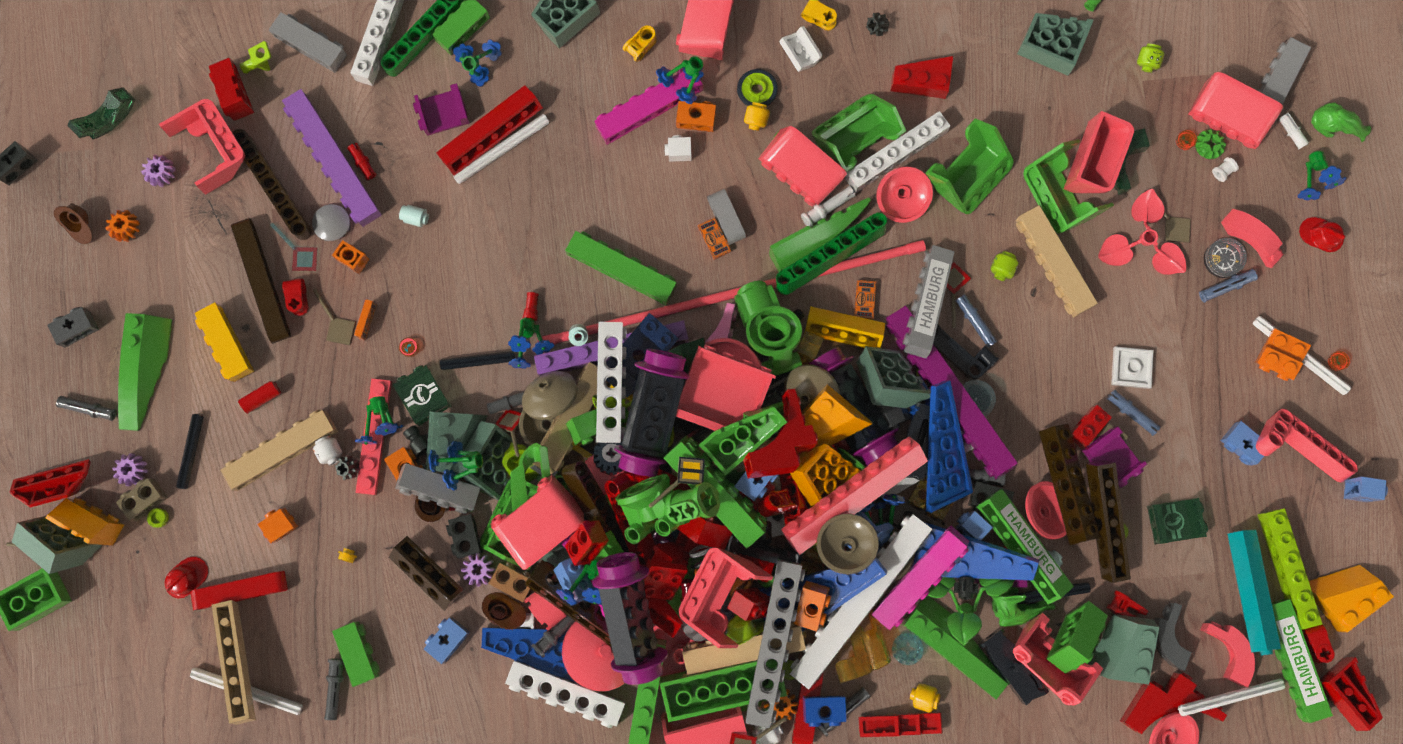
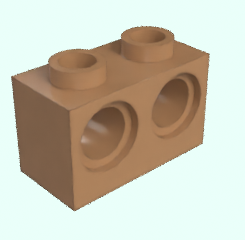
M507 561L505 564L499 563L489 584L517 600L525 602L524 600L529 597L532 589L527 587L524 591H520L517 585L520 580L526 581L531 574L523 571V573L516 571L517 566ZM506 570L509 572L510 578L508 581L503 582L500 575Z

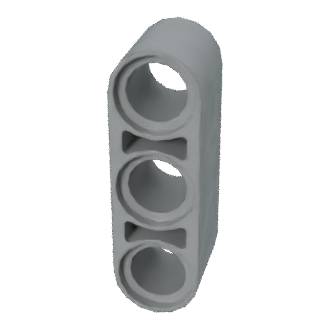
M725 189L707 196L709 205L728 245L746 238L744 229Z

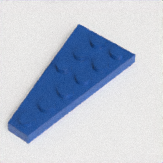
M944 380L931 386L926 512L931 513L973 493L951 381Z
M924 522L932 528V532L915 552L913 566L947 529ZM963 535L969 540L968 552L962 558L958 556L954 561L956 563L949 572L945 570L941 575L942 577L1034 580L1040 560Z
M876 557L868 568L856 574L846 575L826 569L804 575L803 582L799 581L798 589L802 592L806 581L829 587L828 595H831L829 607L824 609V613L828 615L887 575V570ZM793 579L782 582L785 588H790L794 584ZM764 587L758 588V590L765 594L768 591L772 590V588L769 587L765 589ZM810 604L811 608L818 609L815 604Z
M482 628L481 648L576 683L568 674L562 658V645L566 632L558 639L557 645H553L545 653V657L542 658L531 645L535 644L543 636V633L547 631L546 629L509 630L504 628Z

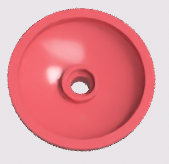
M910 166L895 168L888 172L879 183L876 194L878 207L892 221L899 223L914 221L921 217L931 204L933 196L932 184L926 174L917 168ZM900 189H904L902 194L898 193Z
M1042 481L1034 484L1029 489L1025 501V510L1029 523L1040 536L1046 539L1055 540L1064 537L1067 533L1053 483Z
M1179 712L1168 714L1156 724L1150 735L1149 744H1198L1199 729L1196 721L1191 716H1181Z

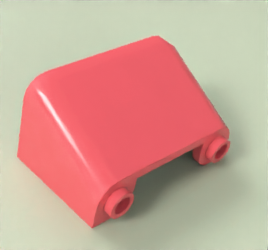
M688 0L681 34L677 35L676 45H679V52L722 60L734 0Z
M553 475L541 479L537 484V493L510 515L498 514L491 521L492 530L523 570L536 563L575 532L579 525L584 522V513L576 499Z
M1041 613L1029 621L1022 629L1013 649L1014 656L1051 689L1064 704L1077 705L1082 702L1103 668L1097 662H1094L1093 665L1084 663L1078 669L1071 670L1065 674L1048 661L1047 656L1055 640L1049 635L1052 629L1050 627L1047 628V623L1050 619L1044 613Z

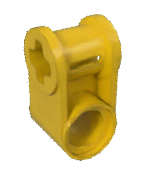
M809 0L801 13V17L804 20L827 31L834 29L837 23L836 11L818 0Z
M648 25L643 26L624 44L623 50L629 52L634 57V61H640L656 44L657 38L654 28ZM646 34L652 35L650 39L643 38Z

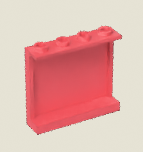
M705 345L704 348L698 346L688 372L690 379L685 380L676 417L716 431L742 420L743 413L746 411L761 409L771 380L776 377L771 374L772 370L764 366H760V369L753 367V362L745 359L739 362L734 360V355L723 352V355L715 352L716 348Z

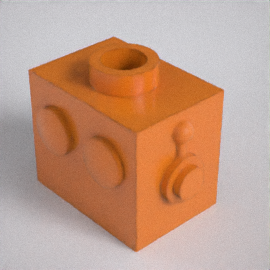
M343 240L332 254L337 261L357 274L361 273L370 260L363 251L356 249L355 246Z
M286 508L268 512L265 515L266 519L257 524L270 544L279 541L298 528L294 517L289 514Z

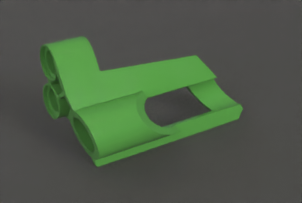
M539 443L529 446L522 454L519 466L510 472L512 512L532 497L527 496L525 473L534 462H540L542 479L550 476L546 446Z

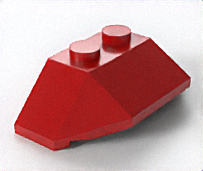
M87 459L14 479L9 492L30 508L71 497L77 494L88 474L91 461Z

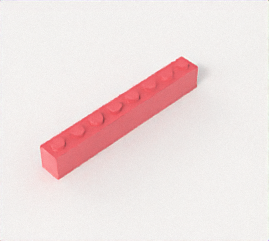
M910 436L843 485L837 487L832 493L822 498L814 506L804 511L803 514L789 522L781 530L791 547L799 555L817 543L819 531L829 519L841 514H857L928 462L920 444Z

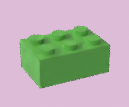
M41 568L0 591V615L8 631H20L72 602L59 573L49 574Z
M1090 601L1068 613L1059 629L1047 660L1065 674L1071 670L1078 669L1084 663H1089L1094 656L1092 653L1094 648L1100 642V633L1106 627L1105 621L1108 615Z

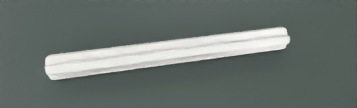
M542 114L477 158L458 174L453 175L456 182L461 184L549 124L546 115Z
M1262 316L1257 317L1253 322V325L1268 337L1273 328L1277 329ZM1307 352L1302 361L1305 366L1342 395L1350 391L1351 386Z
M200 668L192 669L190 674L192 679L224 689L222 676ZM251 687L253 700L296 715L302 711L303 705Z
M1276 679L1178 706V710L1181 716H1187L1279 691L1285 688V684L1282 679Z

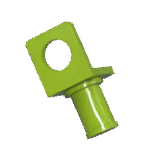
M263 41L248 49L250 59L240 63V69L246 74L256 68L270 71L268 60L271 59V53L267 42ZM260 48H263L265 50V54L259 52L258 50Z

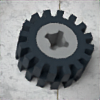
M598 442V445L595 446L594 463H596L597 469L600 468L602 473L606 471V474L610 475V472H613V475H615L618 471H623L618 467L621 455L614 450V447L621 445L622 442Z

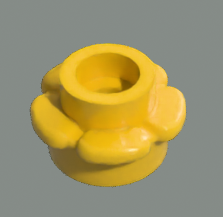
M344 548L343 552L338 551L340 553L339 560L353 563L354 559L357 558L353 550Z

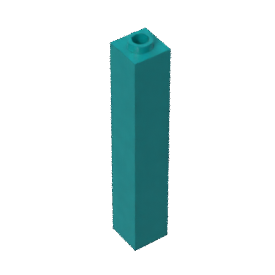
M1242 530L1229 533L1227 535L1251 653L1260 652L1261 655L1273 654V650L1281 649L1257 531Z

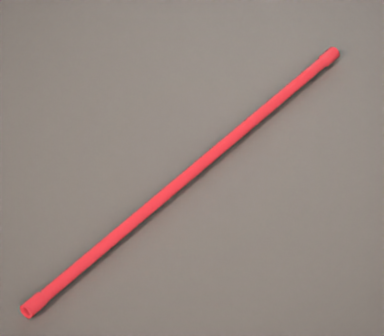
M920 240L904 246L845 260L817 277L903 255L926 251L925 242ZM776 278L763 281L767 286L772 285L773 288H776ZM741 287L604 322H623V326L642 322L649 313L655 318L734 299V296L737 295ZM598 323L585 326L588 330V335L598 333ZM569 331L541 337L542 340H549L556 345L557 343L569 340ZM577 333L574 337L580 338L582 335Z

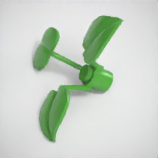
M943 577L936 586L932 584L928 589L930 591L928 596L941 598L947 595L948 592L951 594L958 612H954L948 617L947 625L952 635L965 646L982 627L981 619L974 612L977 611V605L983 591L985 590L989 596H1000L1013 586L1015 580L979 579V583L983 587L980 588L973 606L969 603L959 605L954 591L951 589L955 583V579L951 577Z

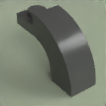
M1169 602L1163 609V619H1154L1155 623L1159 626L1156 649L1169 665L1178 670L1185 671L1192 652L1181 647L1175 637V625L1182 605Z

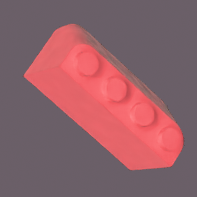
M1215 72L1204 83L1188 114L1194 120L1208 124L1211 129L1225 133L1228 138L1242 142L1245 147L1256 149L1280 115L1283 105L1224 73Z
M1103 111L1092 118L1087 124L1063 189L1072 193H1107L1112 190L1134 134L1132 124Z
M792 126L780 129L758 158L764 168L775 172L776 177L781 182L788 183L791 186L790 189L798 195L801 194L805 198L804 201L810 206L819 205L847 175V172L838 163Z
M740 707L668 722L666 711L661 715L666 744H730L731 733L747 735Z

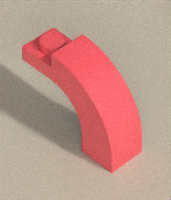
M1232 209L1221 221L1227 234L1249 243L1258 252L1266 267L1273 268L1284 255L1280 249L1283 243L1279 237L1254 216Z
M1212 621L1211 624L1203 623L1200 630L1223 642L1228 649L1230 659L1223 677L1240 686L1249 687L1254 675L1255 658L1254 653H1251L1250 643L1247 638L1231 625H1224L1223 627Z

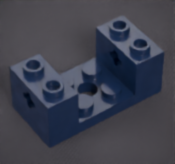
M650 313L622 344V347H626V359H622V367H626V379H622V387H625L626 398L635 390L640 368L635 366V362L639 361L633 358V352L637 349L642 350L644 358L647 349L668 352L679 339ZM610 357L606 362L609 368H615L618 364L614 357ZM614 377L606 379L614 387L617 386V380Z

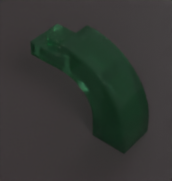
M124 87L108 90L103 104L96 111L87 116L69 120L67 126L79 138L90 136L93 140L112 131L127 117L136 99Z
M1145 128L1134 131L1114 189L1118 191V195L1126 194L1131 189L1125 168L1127 157L1145 152L1150 147Z

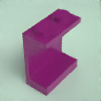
M457 83L450 85L451 91L421 100L418 95H414L415 102L413 107L415 113H419L420 119L417 120L420 130H424L427 136L470 124L461 90Z
M1117 426L1110 428L1083 449L1082 452L1091 463L1102 460L1115 462L1119 489L1129 483L1128 479L1130 477H1136L1144 471L1143 467L1147 463L1137 459L1120 437L1123 432Z

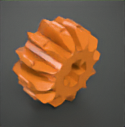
M117 210L116 215L110 214L112 219L106 220L110 225L105 227L109 231L110 237L115 238L118 242L122 240L129 242L130 237L136 238L134 233L140 232L136 228L140 225V222L136 220V215L131 214L128 210H124V212Z
M786 689L787 696H788L790 690H789V689ZM794 694L789 697H780L783 703L786 702L783 710H779V707L776 708L778 703L775 702L776 720L778 715L780 720L784 718V715L791 720L789 712L797 713L795 709L791 708V706H798V702H791L796 697Z

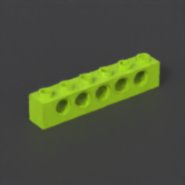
M1285 508L1257 514L1284 599H1291L1301 629L1322 625Z

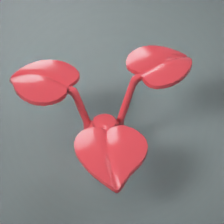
M1154 189L1147 190L1135 200L1131 208L1133 219L1138 222L1144 221V226L1147 230L1141 233L1138 241L1129 245L1127 238L1123 235H1111L1103 242L1098 258L1108 265L1121 266L1127 264L1133 258L1131 247L1140 243L1144 246L1154 245L1155 251L1158 253L1153 256L1152 264L1157 272L1165 275L1186 272V260L1181 249L1169 242L1164 243L1159 249L1157 243L1158 234L1147 224V222H1158L1164 215V205Z

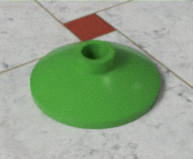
M840 447L837 448L841 457L851 462L855 468L861 471L865 469L852 455Z

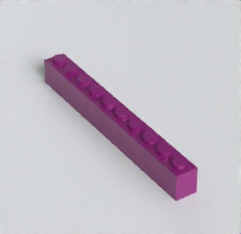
M906 306L886 317L885 325L889 334H894L896 337V343L901 350L905 349L903 339L905 334L909 333L910 328L907 327L909 317L913 316ZM932 346V350L927 358L907 353L908 361L912 366L915 365L919 370L917 371L918 375L923 381H927L930 390L932 385L944 380L951 381L960 430L963 433L962 437L968 445H972L976 458L979 461L982 460L986 465L984 468L987 474L997 480L1016 468L1017 461L936 347Z

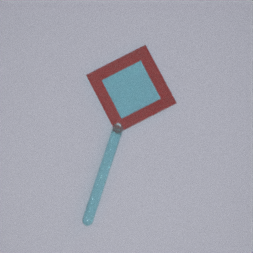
M271 223L270 226L293 249L292 271H316L318 248L295 247Z

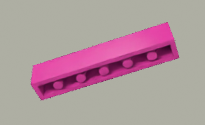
M683 68L672 77L674 83L670 87H665L663 83L657 86H650L641 95L632 96L627 103L623 105L618 104L611 112L599 115L594 122L606 145L677 106L680 100L679 96L676 95V91L682 87L688 88L691 79L687 80L685 78ZM700 79L697 83H694L692 88L695 91V95L703 91V84Z
M950 526L875 607L871 615L888 630H891L893 626L897 628L903 622L904 614L906 612L910 614L917 605L915 603L918 599L923 600L930 591L928 589L931 585L936 586L943 577L941 575L945 570L949 572L956 563L954 561L958 556L962 558L968 552L969 540L954 527Z

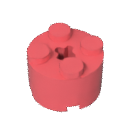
M536 592L524 600L525 603L530 602L531 605L528 608L540 624L546 623L548 625L545 628L548 631L567 617L564 612Z

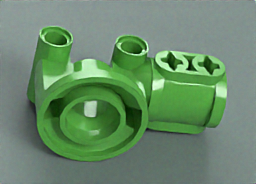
M753 281L745 284L738 290L734 299L742 322L746 327V336L751 348L769 357V360L761 362V365L771 369V374L778 376L791 372L796 367L802 365L798 352L792 353V350L797 347L802 336V326L799 318L789 309L780 306L772 285L767 286L763 281Z
M660 474L632 485L615 498L618 505L622 507L630 525L625 530V538L628 542L637 544L655 529L661 536H668L680 525L689 523L692 519L716 516L720 508L718 490L707 482L697 484L695 488L685 491L679 489L672 490L650 508L649 504L671 486L668 475Z

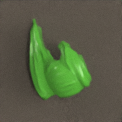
M1328 103L1316 109L1311 121L1314 128L1325 137L1332 138L1334 134L1330 132L1342 131L1345 134H1353L1359 137L1361 142L1365 141L1366 136L1370 134L1372 129L1371 126H1364L1355 112L1346 110L1336 103Z
M1011 587L1000 596H992V610L995 617L999 618L998 623L1000 627L1022 625L1045 610H1054L1056 607L1053 603L1048 605L1045 600L1030 604H1017L1025 601L1026 595H1011L1018 594L1019 589L1016 587Z

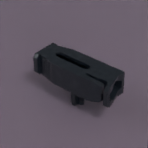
M916 403L914 408L917 411L911 419L905 439L910 436L919 443L928 460L930 406ZM928 462L906 478H915L919 481L924 480Z
M999 628L982 640L979 646L985 647L990 661L1021 703L1028 705L1032 700L1046 695L1049 690L1042 688L1041 680L1015 658L1013 653L1015 645L1006 636L1002 635L1005 631Z

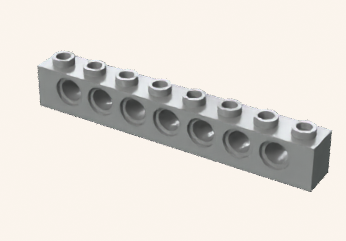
M777 560L746 714L747 724L770 728L771 722L775 723L777 711L774 710L775 702L779 703L781 690H778L779 682L783 683L785 670H782L783 662L788 660L789 650H786L787 642L792 640L793 630H790L791 621L795 622L797 610L794 609L795 601L799 602L801 590L798 589L799 581L803 582L805 570L802 569V564ZM785 578H791L794 584L790 588H785L782 585V581ZM781 598H787L790 604L786 608H781L778 605V601ZM782 618L786 621V624L783 628H777L774 625V621ZM772 639H780L782 642L781 646L773 648L770 645ZM775 659L778 664L775 668H769L766 665L767 660ZM765 679H771L774 684L771 688H765L762 682ZM766 699L770 704L767 708H760L758 702Z

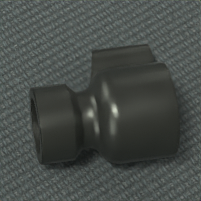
M414 425L405 430L403 435L407 440H410L409 447L414 455L419 457L427 453L428 434L420 435L419 429Z

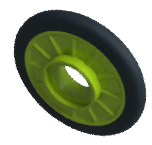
M753 69L744 73L737 84L738 96L747 106L752 105L753 102L768 106L774 101L778 92L775 78L769 72L762 69ZM758 84L762 86L763 90L760 93H755L752 87Z

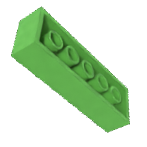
M686 435L668 451L664 459L677 473L679 456L705 459L704 482L710 483L719 492L720 508L716 516L747 549L765 533L767 518L756 512L752 507L753 503L746 496L743 497L739 490L734 487L736 484L734 482L730 483L725 478V474L712 464L711 458L705 452H701L697 441ZM688 484L691 489L696 486L695 484Z
M769 659L766 662L769 668H775L778 664L775 659ZM757 660L687 675V671L660 677L659 684L668 722L749 705ZM765 679L762 682L765 688H771L774 684L771 679ZM784 680L783 683L779 682L778 690H781L780 697L787 696Z

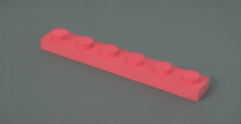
M371 379L369 399L383 396L389 408L392 381ZM373 412L371 413L369 437H373V441H377V444H362L359 464L361 470L358 471L356 493L377 495L385 436L375 434L377 427L382 424L381 415H374Z

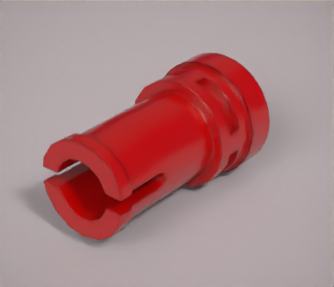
M527 292L526 308L524 309L522 319L532 318L534 321L538 320V293Z

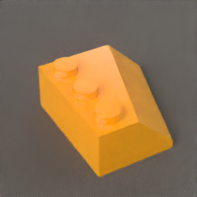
M828 384L801 412L805 416V426L813 425V429L817 433L818 442L815 447L823 444L831 446L872 424L868 418Z
M823 444L813 448L811 451L799 453L800 466L794 473L790 474L811 508L861 470L855 468L851 462L841 457L829 445Z
M77 497L74 499L65 498L46 516L47 520L66 530L72 529L71 534L84 538L83 541L88 544L113 546L124 527V524L118 522V517L111 514L106 516L102 514V509L96 506L89 507L85 505L86 501Z
M1361 565L1309 581L1316 605L1337 632H1349L1394 598L1384 583Z

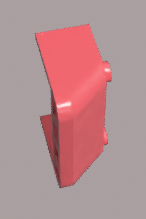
M202 99L159 124L169 137L176 135L186 128L192 136L200 137L206 133L210 136L225 162L219 164L212 173L194 182L205 195L232 180L245 159V152L215 104L209 99Z
M711 548L706 553L679 607V616L681 620L716 647L737 648L739 644L724 634L728 627V619L720 610L737 577L741 580H750L751 578L756 580H772L773 576L748 559L721 548Z

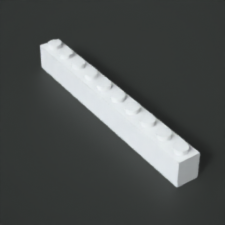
M915 515L911 517L906 516L900 524L903 528L899 533L895 531L888 540L890 542L889 546L886 549L883 547L876 555L880 563L887 570V575L841 605L842 607L838 612L833 611L827 619L829 623L825 629L821 627L815 634L817 638L813 644L809 642L806 650L802 651L805 655L801 660L797 658L791 665L792 671L790 675L807 689H811L932 532V528Z

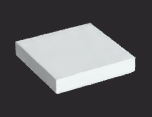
M1114 347L1111 385L1152 388L1154 350Z

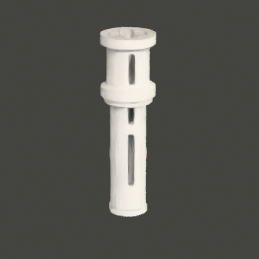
M848 186L823 204L814 205V208L806 214L802 213L801 218L805 225L812 228L814 223L826 218L828 213L855 197L853 189Z

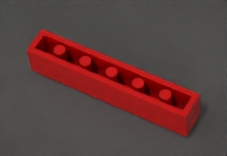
M524 85L437 151L436 154L455 176L538 113L543 107L537 97Z

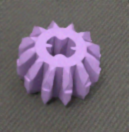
M154 155L153 160L147 158L148 163L142 164L146 168L141 171L145 176L144 180L150 182L152 186L156 187L158 185L163 187L164 182L170 184L169 179L175 178L172 174L176 171L175 167L172 166L173 162L163 155L160 157Z
M132 453L128 456L121 455V461H115L118 466L112 468L114 471H117L113 477L119 478L118 483H125L129 487L132 484L136 485L139 479H144L143 473L148 472L147 469H143L147 463L142 461V457L138 455L135 457V454Z
M476 553V560L470 555L469 560L471 562H463L464 565L468 566L467 569H461L462 572L468 573L463 577L464 580L471 578L469 584L473 585L476 581L477 587L481 586V580L487 585L488 580L486 577L491 579L493 575L489 574V572L496 570L494 567H489L494 561H487L488 555H484L481 559V554ZM476 566H482L481 574L475 573L477 570Z

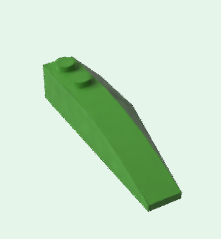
M868 197L849 206L845 213L843 211L836 212L829 218L830 220L826 221L825 218L819 220L813 228L807 226L771 245L769 256L778 272L845 232L866 210L871 199Z
M125 314L118 384L120 430L140 431L148 410L147 405L155 391L153 389L157 379L159 380L163 363L166 362L168 357L172 319L146 314Z
M928 595L923 600H920L916 608L901 625L997 700L1008 685L1002 675L973 638L964 646L952 635L947 625L948 617L951 615L950 612Z

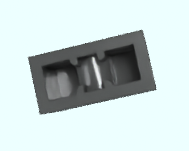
M83 307L73 308L69 314L53 319V322L47 325L56 345L64 348L99 330L90 310Z

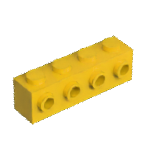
M214 302L195 312L194 314L197 318L195 322L198 328L203 330L205 334L203 338L206 344L212 347L214 351L212 356L217 363H220L222 376L225 379L236 382L254 372L222 306Z
M810 306L804 334L863 348L866 346L881 348L885 323Z

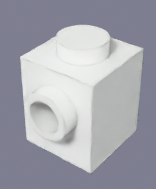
M674 135L672 138H668V144H665V156L669 155V162L691 161V137Z

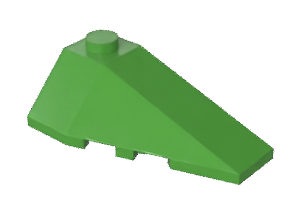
M773 406L714 431L699 446L726 476L743 461L748 452L755 451L786 424L787 421Z

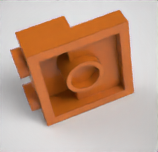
M1273 328L1255 362L1260 364L1258 368L1269 373L1271 370L1277 372L1276 377L1288 381L1290 378L1294 380L1303 365L1302 361L1311 345Z

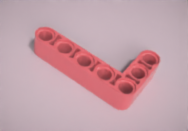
M1280 409L1267 420L1256 442L1258 452L1263 456H1269L1280 448L1285 441L1340 483L1358 471L1357 464L1287 409Z

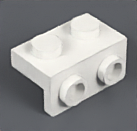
M804 26L800 27L796 33L782 37L779 41L798 72L815 66L822 58L819 48Z

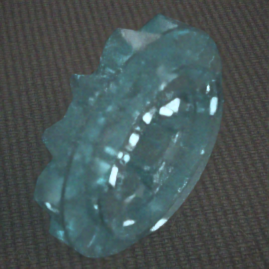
M910 633L901 634L893 641L892 653L899 663L913 665L922 658L924 652L923 643L916 635ZM907 640L909 647L916 648V650L909 651L908 658L905 651L899 650V648L906 646Z

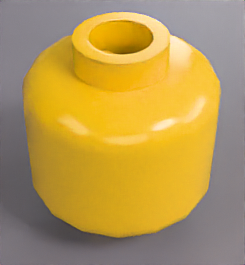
M753 102L752 105L747 106L744 123L749 125L748 129L759 131L760 128L767 126L770 116V110L767 109V105Z
M920 683L916 689L912 688L910 700H913V707L915 709L930 713L934 709L937 710L941 694L938 693L936 687Z

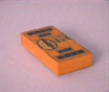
M715 217L698 225L714 260L731 252Z
M857 280L854 316L870 320L874 319L876 282Z
M365 300L354 336L362 340H366L377 306L371 300Z

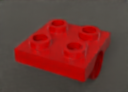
M649 560L648 564L644 565L649 568L648 576L643 579L646 597L672 600L688 571L686 565Z

